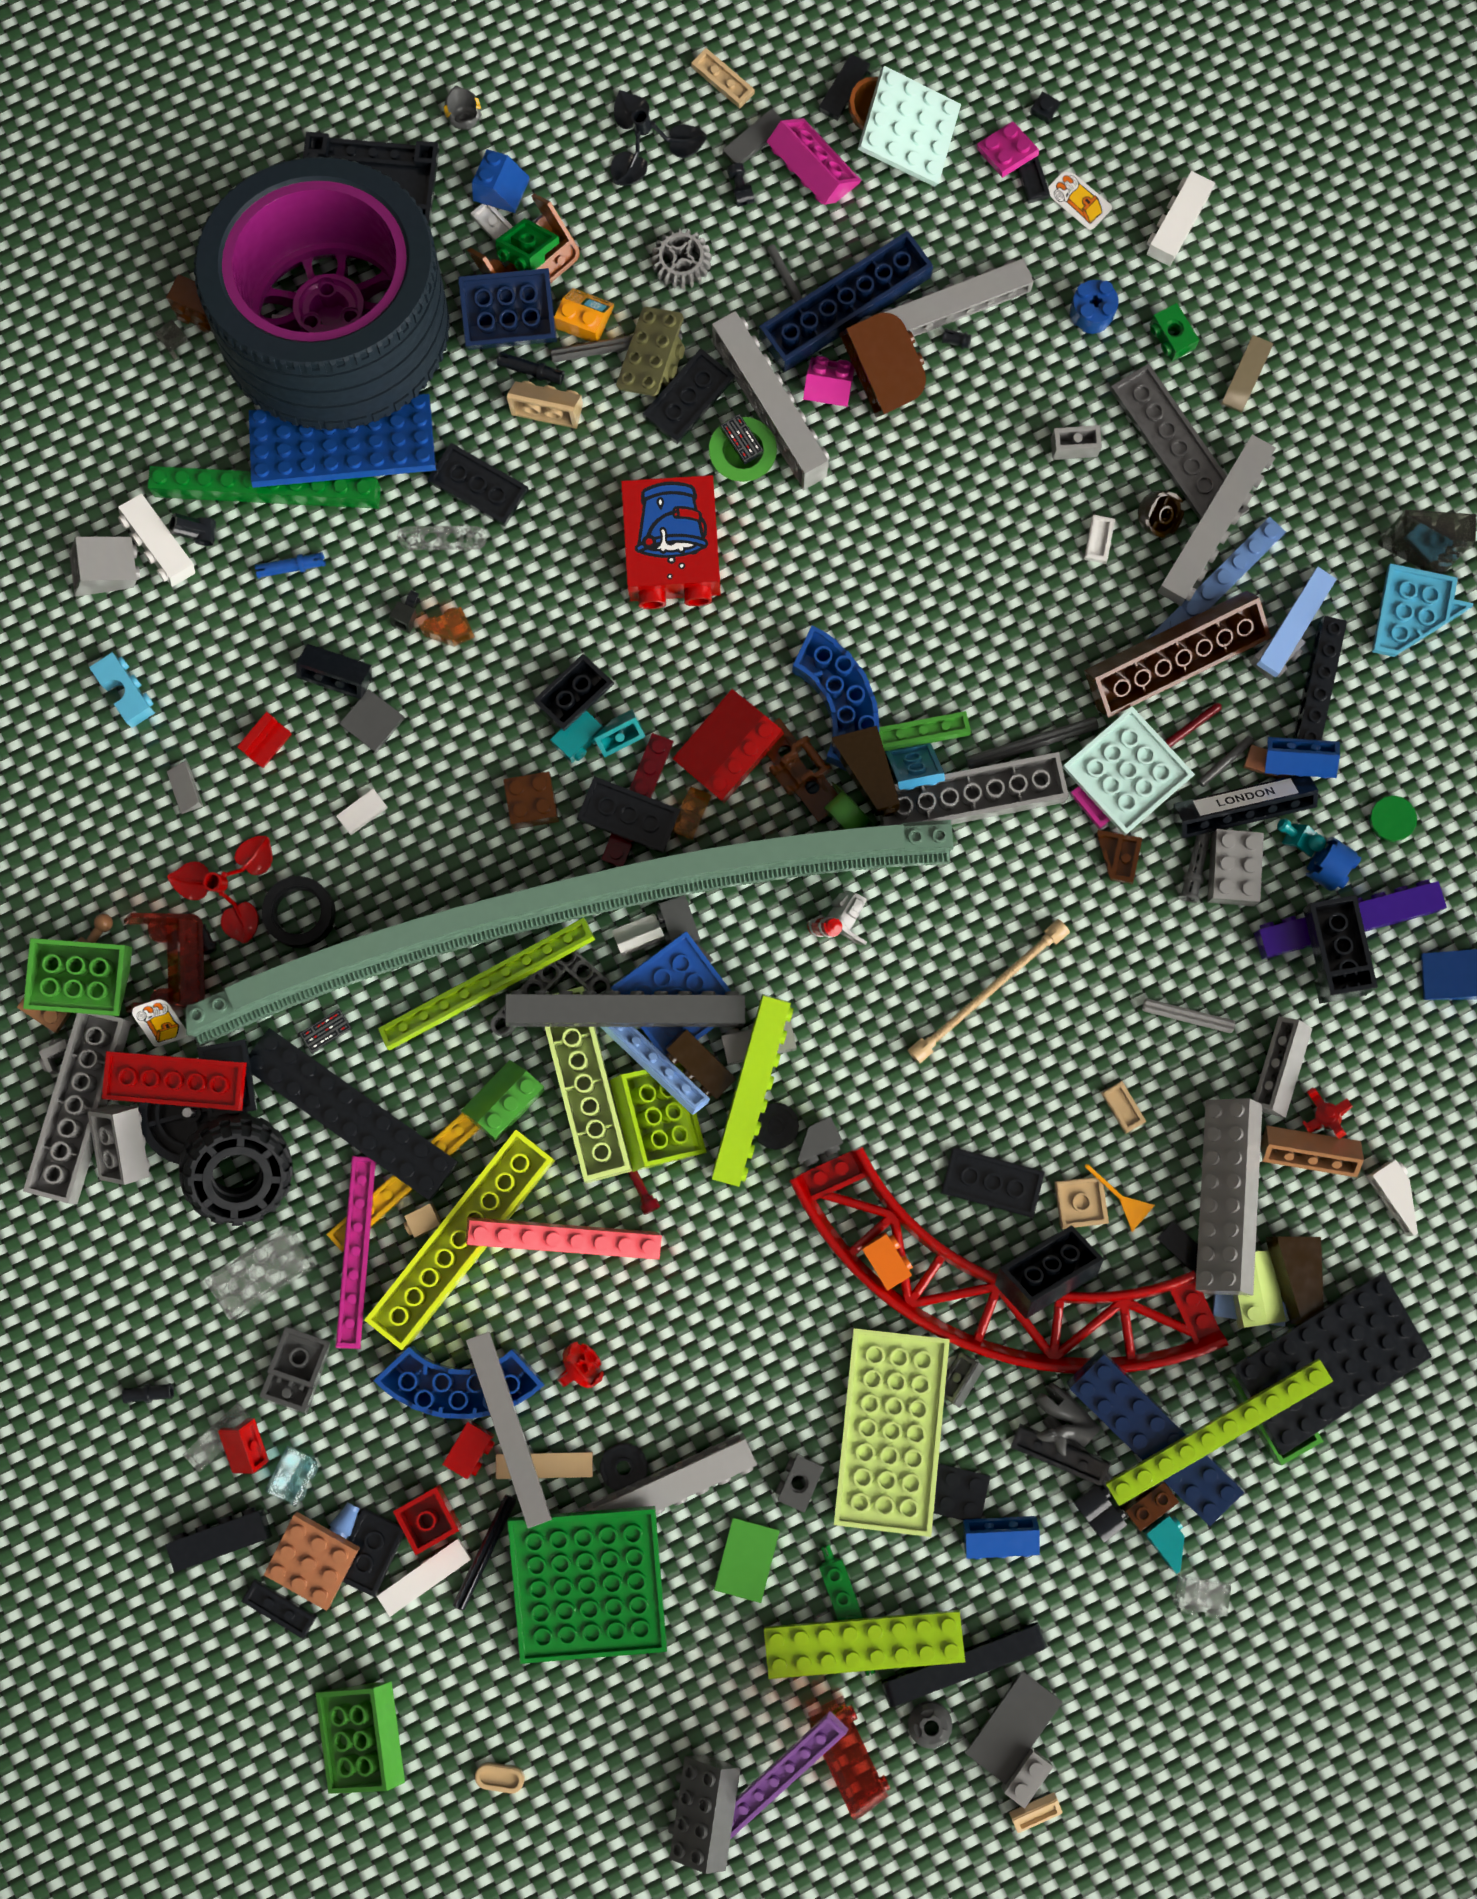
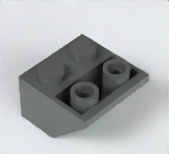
M831 1116L808 1128L797 1160L798 1165L804 1164L805 1167H808L818 1162V1156L825 1153L828 1157L841 1150L839 1146L843 1144V1141Z

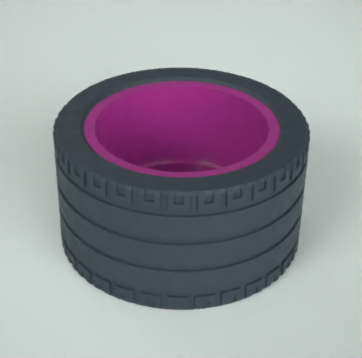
M306 157L287 162L284 161L260 170L254 175H250L243 182L238 183L234 189H231L219 201L220 203L213 208L212 214L207 217L206 224L201 229L202 234L197 240L198 246L195 248L197 256L194 258L195 285L201 305L233 380H235L239 389L243 390L246 397L251 398L252 402L255 405H259L263 411L270 412L271 416L279 417L284 422L289 421L292 425H302L304 428L312 427L318 430L339 428L342 430L349 427L356 428V426L363 424L368 425L370 422L379 421V419L385 416L388 417L394 411H399L405 404H409L412 398H416L419 392L425 389L427 382L432 380L433 373L440 367L439 362H442L444 358L443 352L446 351V342L449 339L450 319L430 226L426 216L423 215L422 209L416 205V200L410 197L406 189H402L397 181H392L391 177L383 175L381 171L372 169L368 165L359 164L356 161L351 162L347 159H336L334 157ZM330 257L337 258L338 268L336 274L315 276L312 269V262L314 260ZM356 258L368 261L381 269L382 272L371 279L355 284L348 279L347 259ZM300 265H304L308 280L300 286L297 292L272 288V285L287 272ZM388 288L378 304L366 302L377 293ZM263 303L279 304L293 309V312L280 318H266L261 314Z

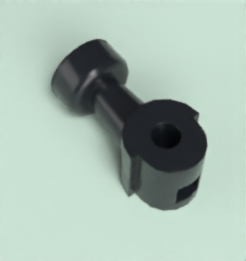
M742 163L730 165L727 168L729 178L734 180L736 206L741 207L754 203L751 184H745L743 179L746 173L744 165Z

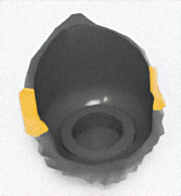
M454 86L451 89L443 107L445 116L450 119L451 124L455 128L470 130L482 116L479 99L471 91L459 86Z

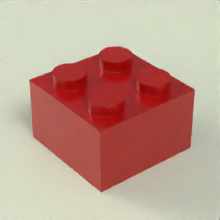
M441 1485L434 1487L393 1511L415 1555L463 1528Z

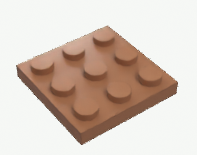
M296 1512L264 1576L327 1611L360 1547L301 1513Z

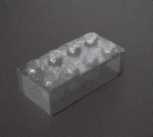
M284 1226L205 1278L204 1281L229 1320H236L315 1268L316 1265L291 1226Z

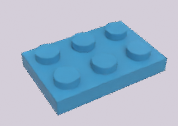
M931 743L885 751L889 767L899 790H911L917 786L936 785L938 782L945 781L944 771Z

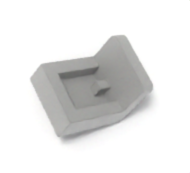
M55 1039L49 1043V1047L39 1051L41 1056L39 1062L45 1072L48 1071L51 1074L59 1073L54 1060L64 1056L69 1040Z

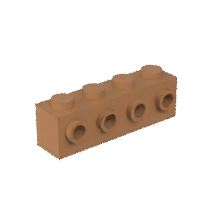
M1267 1125L1261 1140L1262 1162L1357 1178L1364 1161L1361 1141L1338 1139V1137Z

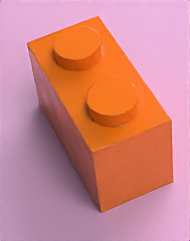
M885 1232L862 1246V1250L888 1291L911 1277L910 1269L913 1266L906 1255L900 1256L897 1251L900 1245L894 1235L889 1237Z

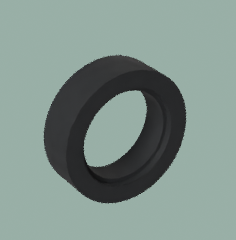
M292 876L277 882L266 894L262 905V919L268 932L282 944L293 948H308L320 943L332 930L336 917L335 904L329 892L317 881L304 876ZM295 891H308L314 894L319 900L321 914L317 924L311 930L302 934H291L284 931L277 918L280 902L285 896Z

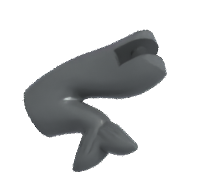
M1049 1383L1045 1388L1046 1392L1056 1403L1043 1393L1038 1395L1036 1402L1048 1415L1069 1424L1046 1430L1037 1434V1437L1042 1441L1054 1443L1056 1450L1061 1455L1066 1456L1068 1438L1075 1440L1082 1447H1085L1100 1431L1101 1427L1067 1392L1054 1383Z

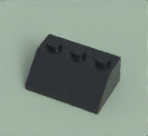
M582 654L533 701L539 711L554 726L565 731L614 685V682L587 656Z

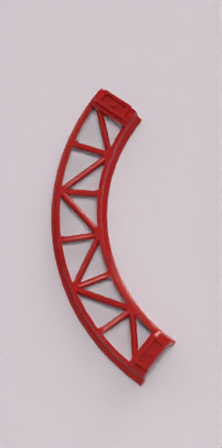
M863 1147L839 1155L789 1180L802 1207L817 1231L838 1258L866 1287L913 1323L940 1338L950 1339V1343L963 1349L1016 1366L1075 1374L1090 1358L1063 1356L1119 1310L1125 1356L1110 1358L1125 1372L1149 1370L1177 1364L1229 1345L1219 1329L1203 1292L1196 1290V1273L1194 1270L1173 1279L1134 1289L1108 1292L1071 1291L1054 1302L1049 1345L1029 1318L1025 1319L996 1287L995 1281L998 1274L972 1263L946 1247L923 1229L905 1211L884 1185ZM865 1178L885 1207L834 1193V1191ZM819 1198L884 1218L855 1244L849 1247L831 1225L816 1200ZM890 1224L892 1235H894L900 1245L897 1251L901 1257L905 1256V1249L900 1224L915 1239L936 1254L913 1291L910 1278L901 1282L903 1297L892 1288L887 1291L881 1279L857 1256L862 1250V1246L875 1239ZM944 1261L966 1274L987 1283L920 1297ZM1170 1292L1184 1323L1134 1300ZM990 1293L974 1336L944 1323L918 1308ZM999 1297L1044 1354L1013 1349L983 1339ZM1064 1303H1112L1060 1346ZM1129 1309L1190 1336L1192 1341L1168 1349L1135 1355Z

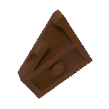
M1098 830L1097 836L1109 879L1133 884L1142 838Z

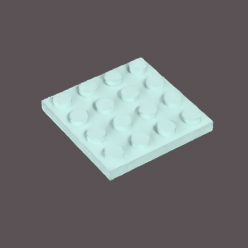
M884 66L880 70L857 150L935 187L939 184L961 104Z
M1133 706L1062 767L1124 836L1195 775Z

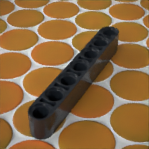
M1035 1622L964 1648V1663L918 1666L888 1677L880 1683L889 1707H895L1046 1649L1047 1644L1039 1623Z

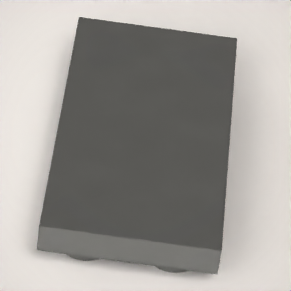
M1022 1670L965 1750V1754L1006 1785L1063 1701Z

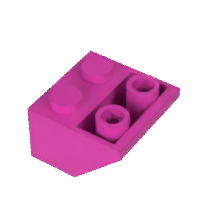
M824 356L811 357L803 399L848 407L855 371L853 364L847 360L832 361Z

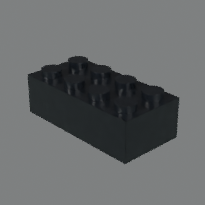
M1071 1225L999 1269L995 1285L1027 1319L1096 1277L1104 1258Z

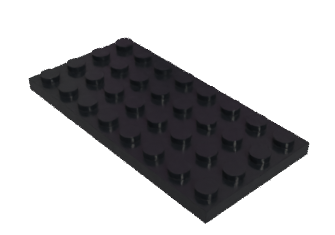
M1379 1272L1230 1368L1248 1399L1318 1358L1331 1376L1333 1382L1261 1423L1278 1454L1284 1455L1432 1356L1386 1274Z

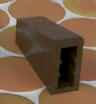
M873 726L832 737L831 745L833 751L876 816L889 817L894 815L896 811H899L900 802L878 727Z
M1266 1237V1243L1290 1324H1299L1324 1308L1321 1237Z

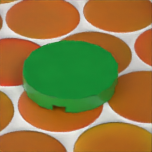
M1388 796L1374 804L1369 815V823L1372 831L1380 839L1387 840L1388 842H1398L1413 833L1417 825V814L1415 808L1408 800L1399 796Z

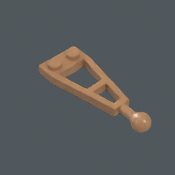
M108 914L97 915L94 919L95 927L88 938L80 937L76 942L96 943L103 932H107L112 928V918ZM24 997L17 1006L18 1009L54 1033L60 1031L71 1015L70 1012L23 1009Z

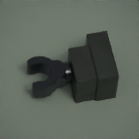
M410 590L405 604L397 602L389 615L391 626L407 633L412 631L413 623L417 617L415 607L420 601V598H418L419 593Z

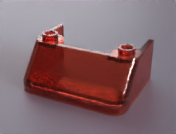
M130 913L124 919V924H148L149 937L157 943H167L168 988L155 990L150 996V1002L161 999L166 1001L173 1010L186 1009L187 1005L204 1000L202 920L195 914ZM133 1002L126 1007V1012H133L134 1007L148 1002Z
M841 1696L808 1712L810 1728H812L831 1711L849 1729L846 1735L833 1745L823 1757L852 1819L856 1820L888 1797L887 1791L891 1788L885 1775L879 1776L854 1722L858 1717L852 1704L847 1706L844 1696Z

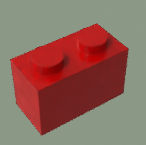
M468 1421L442 1465L465 1479H469L471 1475L476 1477L483 1465L479 1461L484 1453L488 1455L495 1445V1442L492 1441L495 1435L473 1421Z

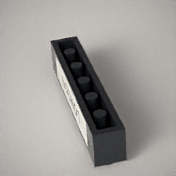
M1290 776L1174 803L1173 821L1182 839L1213 832L1216 829L1231 828L1316 808L1318 789L1311 776Z

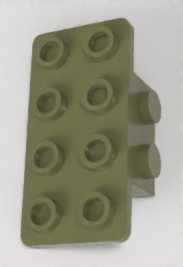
M644 307L642 309L616 383L619 390L656 396L659 393L661 384L667 386L678 373L679 361L683 358L685 347L678 336L684 320L682 313L652 307Z

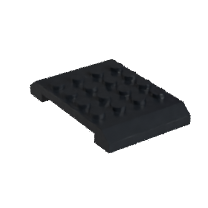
M306 132L303 158L334 157L336 159H347L348 161H356L359 164L368 165L372 169L381 171L383 175H388L392 178V181H397L402 189H406L409 192L410 197L416 200V205L422 209L423 215L426 216L430 226L439 156L438 142L416 141V145L337 139L330 138L328 133Z

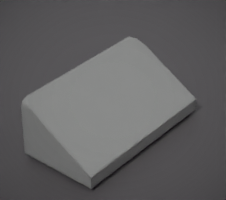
M184 761L168 770L167 774L180 813L184 814L204 807L190 765Z

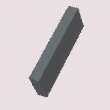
M770 109L723 149V154L732 164H744L767 144V140L783 119L773 109Z

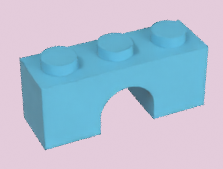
M111 652L89 667L105 690L110 691L114 687L124 686L125 692L123 697L114 705L130 727H135L155 714L151 707L154 704L147 693L142 694L139 689L142 686L134 674L130 676L127 671L130 667L122 656L118 658Z

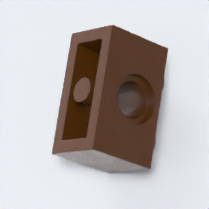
M1161 1481L1136 1496L1121 1509L1133 1526L1141 1532L1177 1505L1179 1501L1167 1484Z

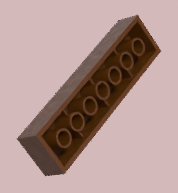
M1249 591L1242 592L1084 670L1097 710L1110 718L1270 639L1271 635L1260 597Z

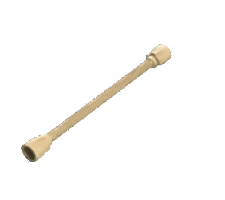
M1059 919L1054 921L1044 930L1045 935L1037 945L1035 944L1019 960L1012 964L1008 970L1003 972L999 978H996L990 986L988 985L970 1003L965 1005L959 1013H956L950 1021L948 1020L943 1027L941 1026L932 1034V1037H927L925 1040L921 1038L907 1050L918 1064L922 1063L934 1052L932 1048L936 1046V1042L941 1040L954 1026H957L963 1018L965 1019L972 1013V1010L974 1011L981 1003L988 999L992 993L997 991L1001 985L1006 983L1010 977H1013L1030 960L1037 956L1041 950H1044L1046 946H1050L1052 943L1056 945L1070 933L1067 926Z

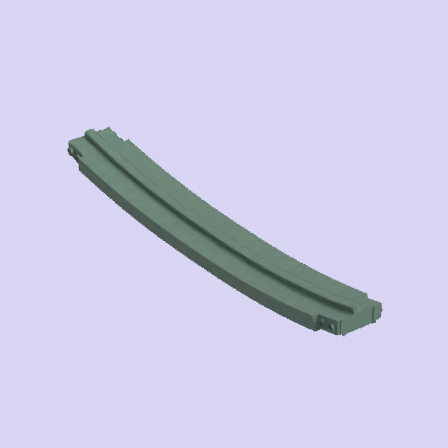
M951 820L901 823V825L825 831L709 848L568 878L455 907L387 927L305 955L225 987L224 991L195 1004L187 1005L186 1035L195 1037L198 1045L203 1046L262 1018L279 1013V1011L349 986L350 984L363 981L364 979L472 945L585 916L687 894L756 882L862 869L949 864V853L954 848Z

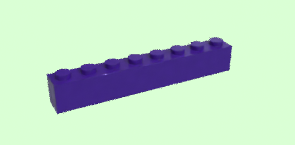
M1430 880L1418 882L1416 887L1408 889L1407 886L1393 889L1394 893L1386 895L1385 892L1371 895L1372 899L1363 901V898L1357 899L1365 932L1437 913L1447 908L1439 881L1430 883ZM1296 916L1282 919V923L1274 925L1273 922L1260 925V929L1254 933L1262 960L1311 947L1305 917L1296 919Z

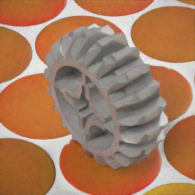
M679 228L676 234L670 230L669 237L663 234L662 241L657 240L656 248H653V256L651 258L654 265L653 271L658 273V279H664L666 286L672 282L674 289L677 285H681V288L684 290L685 284H689L693 288L694 281L700 284L702 281L701 277L706 278L707 270H710V261L712 260V256L709 253L710 247L705 245V239H699L697 232L691 235L689 229L686 233H682V229ZM692 250L698 254V262L694 261L691 253ZM665 255L671 261L672 266L670 268L664 262Z

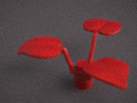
M267 836L250 838L237 848L234 858L236 863L242 866L240 869L218 874L209 872L204 864L194 861L184 864L176 871L167 875L173 888L186 899L194 901L203 899L207 895V890L219 893L220 896L225 898L233 908H228L223 912L221 927L226 935L243 944L248 943L255 935L259 916L256 908L251 903L242 902L237 906L236 902L225 893L228 887L227 876L242 873L245 870L251 875L265 873L270 868L273 860L271 843Z

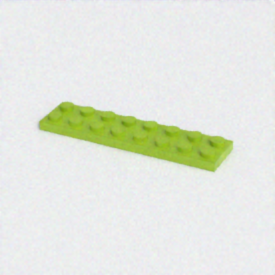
M960 1610L764 1627L769 1679L965 1662Z

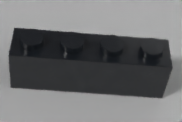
M256 1507L241 1511V1517L233 1519L232 1515L218 1520L219 1525L210 1527L209 1523L196 1527V1533L188 1536L186 1531L172 1536L173 1541L165 1545L174 1573L272 1537L264 1508L256 1511Z

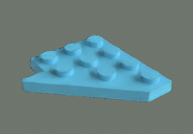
M1390 563L1387 568L1372 652L1395 657L1471 609L1473 603L1454 599L1458 577Z

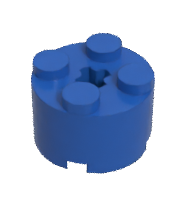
M1090 280L1078 286L1070 306V318L1072 323L1081 328L1083 332L1089 334L1100 333L1113 321L1119 300L1112 283L1102 280Z
M1330 837L1326 840L1328 845L1322 851L1316 852L1307 866V870L1310 872L1306 873V876L1327 890L1333 891L1337 887L1342 889L1349 881V876L1347 875L1351 869L1357 867L1361 857L1358 856L1356 851L1341 841Z

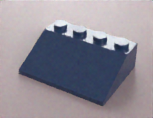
M549 268L458 277L465 345L468 350L557 342Z

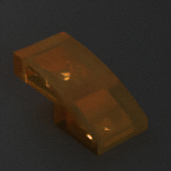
M690 786L680 808L681 812L673 832L693 840L712 795Z

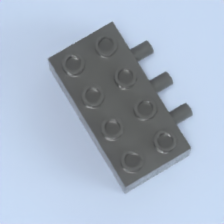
M707 1755L685 1756L683 1771L676 1775V1781L681 1783L679 1797L674 1798L672 1801V1807L677 1809L675 1824L671 1823L668 1827V1832L673 1834L670 1860L704 1874L726 1871L741 1767Z

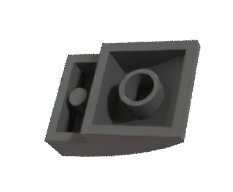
M285 1327L267 1371L268 1376L259 1397L264 1401L307 1415L324 1369L331 1342Z

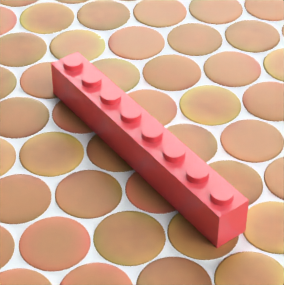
M468 1217L465 1242L467 1245L659 1260L662 1235L651 1231Z

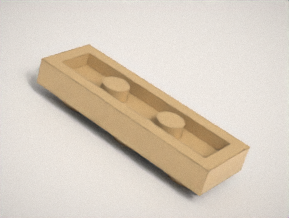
M707 48L691 62V68L739 109L755 94V89Z

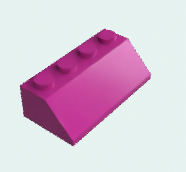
M804 118L780 121L767 140V143L772 148V152L783 159L786 167L801 179L800 182L815 194L816 200L821 204L836 203L862 181Z

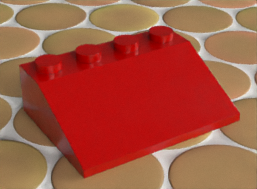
M731 689L672 759L725 803L784 735V732L756 707Z

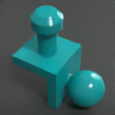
M1287 818L1281 819L1277 824V829L1282 833H1286L1282 844L1297 847L1309 857H1312L1315 851H1322L1326 846L1325 837L1318 834L1308 825L1294 823L1291 825Z

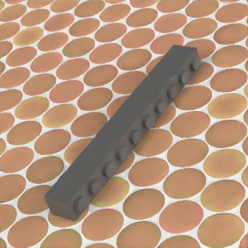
M516 990L511 991V994H506V1027H743L745 1024V995H739L737 991L725 992V995H715L714 991H703L701 995H692L690 991H679L678 995H668L667 991H655L654 995H644L643 991H631L630 995H621L620 991H607L606 995H597L596 991H583L582 995L573 994V991H559V994H549V991H535V994H525V991Z

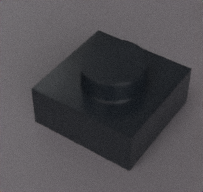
M1042 91L1032 106L1030 114L1049 124L1060 108L1061 102Z

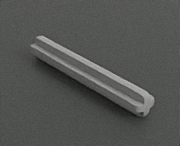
M1146 999L1142 1007L1144 1012L1226 1033H1232L1235 1028L1234 1020L1151 999Z

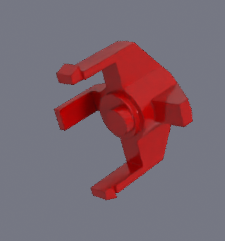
M1313 1087L1306 1091L1317 1106L1316 1118L1308 1123L1305 1120L1302 1121L1308 1132L1312 1133L1325 1128L1333 1130L1338 1139L1347 1135L1340 1124L1342 1116L1353 1107L1349 1100L1345 1099L1339 1104L1334 1105L1332 1103H1325L1318 1091Z

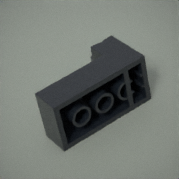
M1357 895L1309 903L1303 909L1319 977L1314 981L1319 1004L1366 996L1378 988Z

